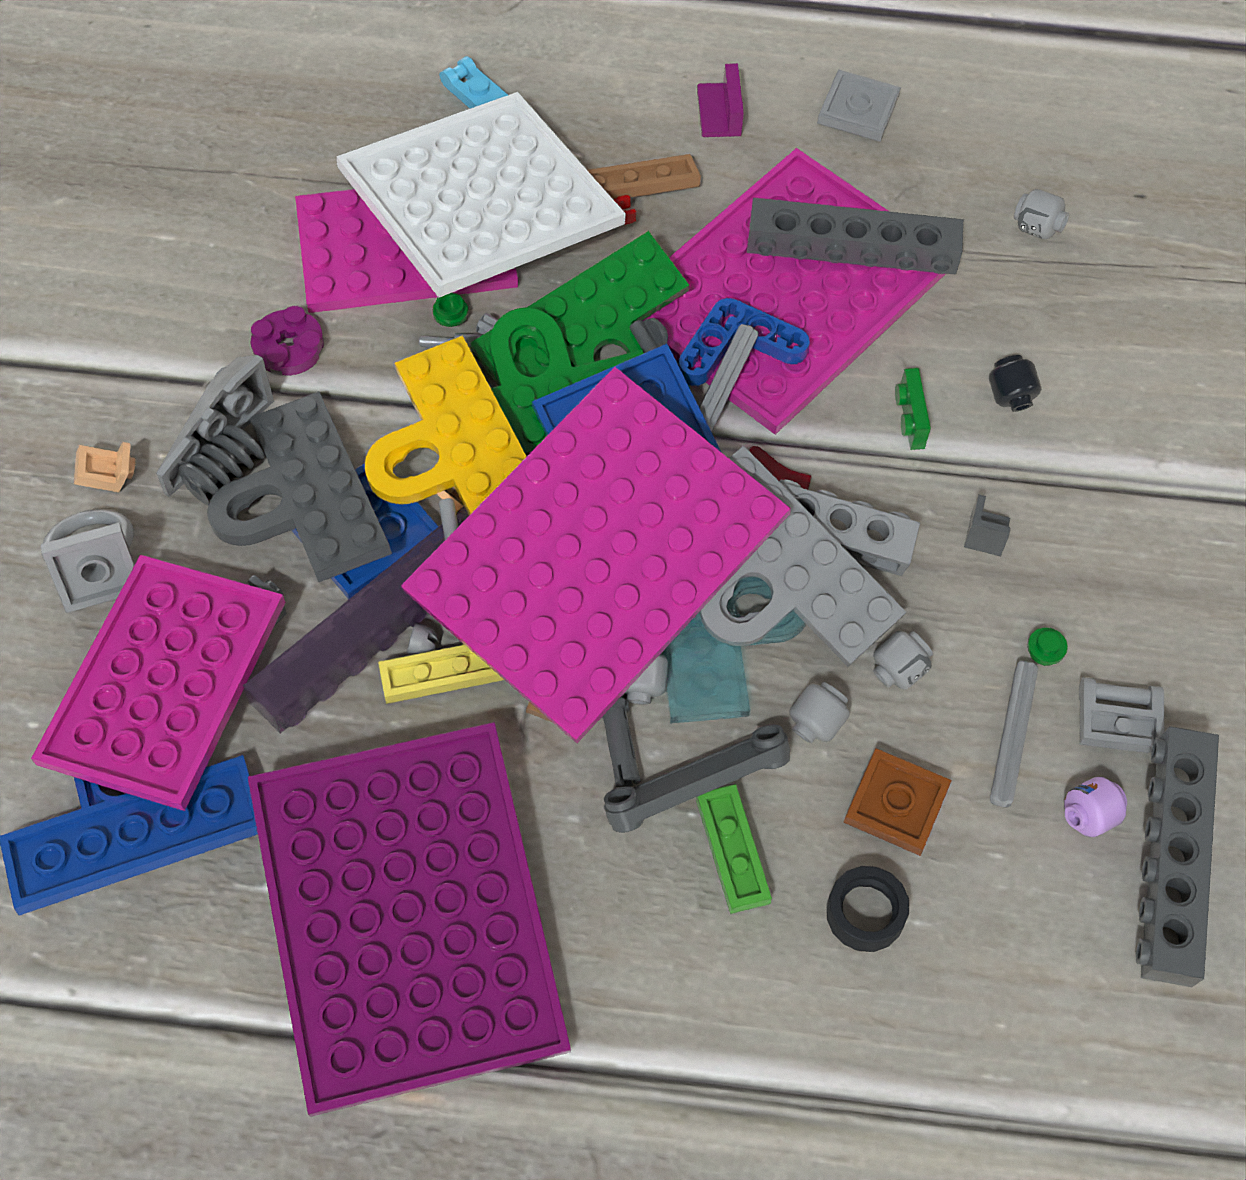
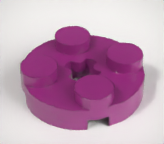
M289 306L284 310L272 312L261 320H257L251 326L252 336L250 343L253 355L263 358L265 369L271 372L270 369L281 371L282 375L287 376L303 373L317 363L319 360L318 354L324 348V338L319 323L314 317L306 314L304 309L299 306ZM293 338V345L291 346L279 343L283 339Z

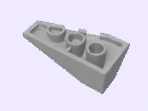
M258 355L237 357L227 367L221 368L210 381L156 473L163 492L168 497L184 484L178 470L181 464H190L191 456L197 453L201 454V448L205 444L213 445V437L219 434L223 435V430L226 426L233 425L244 430L251 423L250 417L262 413L274 402L263 358Z

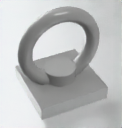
M109 509L83 511L60 521L45 536L41 544L42 556L66 613L117 599L135 565L129 550L134 538V528L131 521L125 515ZM94 524L108 525L66 537L73 531Z

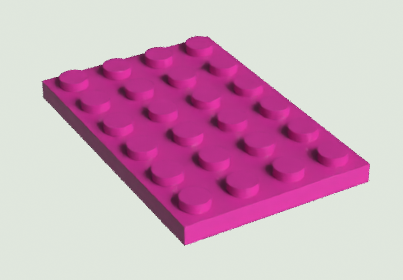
M355 189L295 196L308 313L438 297ZM516 267L452 293L461 295L517 288L518 277Z
M140 555L33 753L32 761L37 766L185 811L286 603L283 595Z

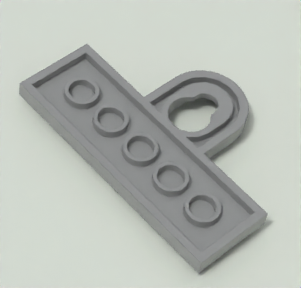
M743 445L729 459L790 507L791 511L790 515L699 612L701 621L706 630L720 642L732 646H745L761 640L794 611L840 660L849 667L905 615L906 611ZM751 576L765 581L770 587L772 597L769 604L762 611L750 612L742 618H736L729 614L727 602L733 597L734 587L738 581Z

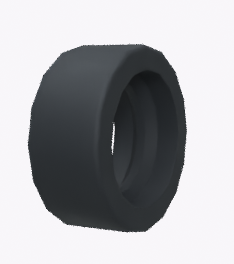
M859 866L846 871L836 880L826 904L827 921L832 933L844 945L863 952H876L889 947L899 938L909 916V897L903 884L892 873L874 866ZM871 887L882 892L892 905V917L889 924L876 932L863 931L854 927L843 913V901L852 889Z

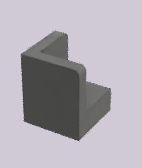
M978 494L970 517L964 548L1001 557L1010 535V517L983 511L986 496Z

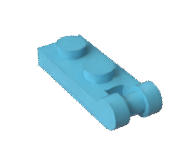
M468 56L460 59L457 62V66L453 69L448 67L439 74L443 85L470 109L508 95L476 68L475 63ZM465 77L467 81L463 83L460 79Z

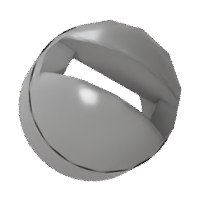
M415 623L406 653L415 655L434 651L436 649L435 643L438 641L434 630L426 625Z

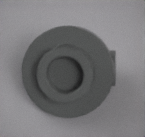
M655 318L644 321L638 320L629 327L644 353L667 344V330Z

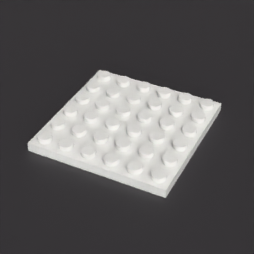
M518 92L336 156L338 169L438 297L445 296L625 224V212Z

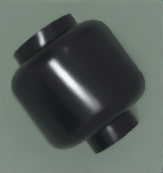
M1021 355L1008 356L994 363L995 368L989 374V383L995 402L1001 407H1011L1012 412L1022 411L1033 406L1032 400L1042 390L1034 363L1028 359H1023Z

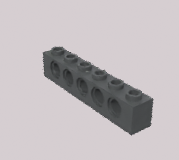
M753 198L747 253L956 275L963 252L964 219Z
M1169 726L1159 739L1156 738L1152 745L1151 762L1157 764L1156 777H1152L1149 784L1148 800L1154 802L1153 817L1150 816L1148 818L1145 828V840L1151 842L1150 857L1146 856L1142 868V880L1148 882L1147 897L1142 898L1139 908V921L1145 923L1144 939H1139L1136 948V963L1141 965V978L1187 987H1193L1204 980L1219 747L1218 734ZM1174 768L1185 771L1189 777V782L1180 780L1176 776ZM1171 807L1180 808L1185 813L1187 821H1180L1175 818ZM1168 846L1178 848L1183 853L1184 862L1173 859L1168 851ZM1166 886H1171L1178 890L1181 895V903L1169 899L1165 891ZM1163 927H1169L1176 932L1179 938L1178 945L1171 944L1164 938Z

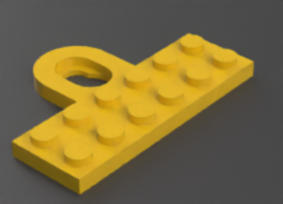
M462 335L395 362L396 371L421 421L381 437L371 446L366 455L365 473L369 486L378 497L394 504L415 503L455 486L470 515L527 457ZM429 448L439 455V460L432 469L415 477L399 478L393 473L396 464L404 461L408 453L414 449Z

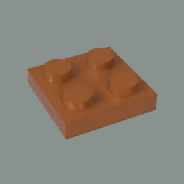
M875 748L844 823L921 856L952 780Z

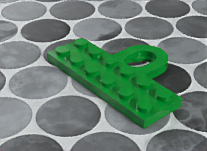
M647 231L527 308L541 310L556 321L562 332L571 366L575 367L595 362L593 357L596 351L605 345L614 344L620 346L626 353L642 350L629 328L630 325L638 320L646 319L688 292L689 284L651 233ZM491 329L470 344L473 352L496 384L500 386L490 353ZM530 337L520 338L515 345L517 353L513 360L516 369L522 375L528 377L543 374L549 366V359L546 353L538 348L534 339Z
M527 307L517 308L500 317L491 332L490 353L500 385L491 388L523 451L528 456L547 437L532 407V401L644 353L643 350H638L572 367L562 332L556 321L541 310ZM530 337L534 339L538 348L546 353L549 359V366L543 374L528 377L522 375L516 369L513 360L517 353L515 345L520 338Z

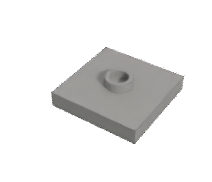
M838 70L818 115L817 123L881 142L898 100L901 87Z

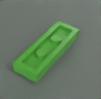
M736 784L714 789L696 797V803L730 914L771 904L772 897Z

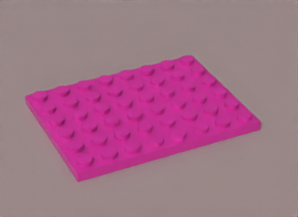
M798 148L794 149L669 257L688 282L689 291L646 318H655L665 326L668 333L667 344L675 360L678 362L680 355L714 305L724 298L741 301L806 332L810 341L808 354L798 364L784 363L752 348L728 398L729 401L775 435L945 275L934 272L876 266L868 267L857 264L831 263L829 261L809 259L800 260L790 257L762 256L747 253L753 198L888 211ZM733 314L722 318V327L725 328L726 321L730 316H734ZM764 326L753 327L760 337L770 333ZM776 335L775 342H777V338L780 337V335ZM708 336L702 340L703 344L708 347H716L722 343L720 339L713 336ZM792 343L791 346L787 347L792 349L795 345L798 346V344ZM699 356L695 366L688 367V369L694 371L696 367L701 368L702 357ZM722 360L720 361V363L718 364V366L716 367V369L714 370V372L712 373V375L710 376V378L705 382V383H707L709 386H710V384H711V382H712V380H713V378H714V376H715V374H716V372H717V370H718V368H719V366H720Z
M614 367L418 567L401 587L406 594L578 744L790 515L791 508Z

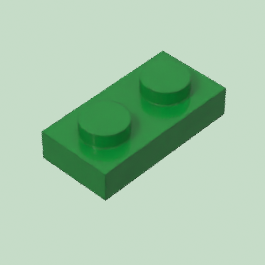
M919 368L904 369L901 384H896L895 386L897 406H902L903 409L901 432L903 436H908L910 450L925 449L931 427Z

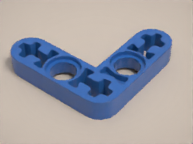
M724 298L714 305L680 355L678 366L688 385L699 386L704 384L724 357L738 326L741 324L751 327H766L770 333L766 336H758L753 348L787 364H798L807 357L810 344L809 336L802 329L741 301ZM733 314L734 316H730L726 321L725 328L722 327V318ZM776 335H780V337L777 338V342H775ZM708 336H713L720 339L722 343L716 347H708L703 344L702 340ZM792 343L798 344V346L795 345L792 349L787 347L791 346ZM699 356L702 357L701 368L696 367L694 371L688 369V367L695 366Z

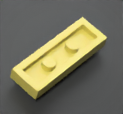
M465 645L378 662L386 704L504 680Z

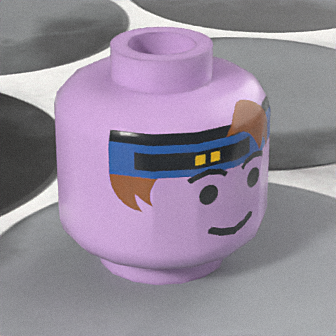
M1094 777L1072 788L1067 792L1064 799L1066 821L1072 828L1084 836L1097 837L1120 825L1126 817L1127 798L1124 791L1118 784L1104 777Z

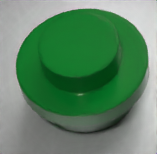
M456 293L438 297L433 305V317L442 326H458L468 316L467 303Z
M1039 628L1030 635L1027 648L1031 658L1036 663L1050 666L1063 660L1067 653L1068 645L1065 637L1059 631L1052 628Z

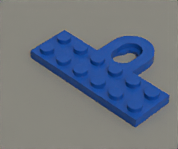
M241 755L206 767L185 811L127 793L119 796L106 795L101 791L100 785L74 777L81 809L0 835V847L12 903L16 913L20 916L258 835L248 782L250 773L244 756Z

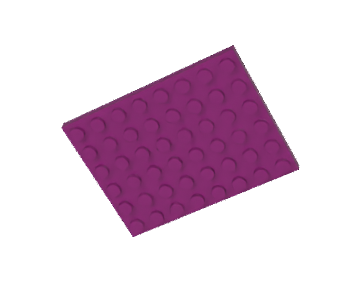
M495 722L248 776L306 1107L310 1117L571 1053Z

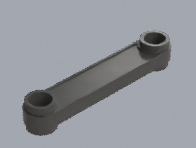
M774 724L765 725L756 729L749 739L633 788L627 786L615 788L604 797V809L608 822L616 832H630L639 828L643 824L644 819L758 770L780 768L790 761L791 749L788 737L781 726Z

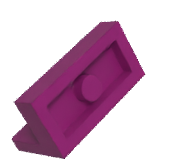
M738 63L725 64L723 83H700L697 85L702 137H735L742 134L744 111Z

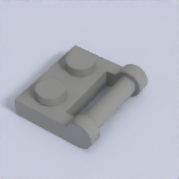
M1081 678L1079 685L1080 745L1151 753L1154 740L1156 738L1159 739L1165 732L1163 687L1149 686L1148 689L1101 684L1096 683V680L1093 678ZM1096 699L1146 705L1147 709L1096 703Z

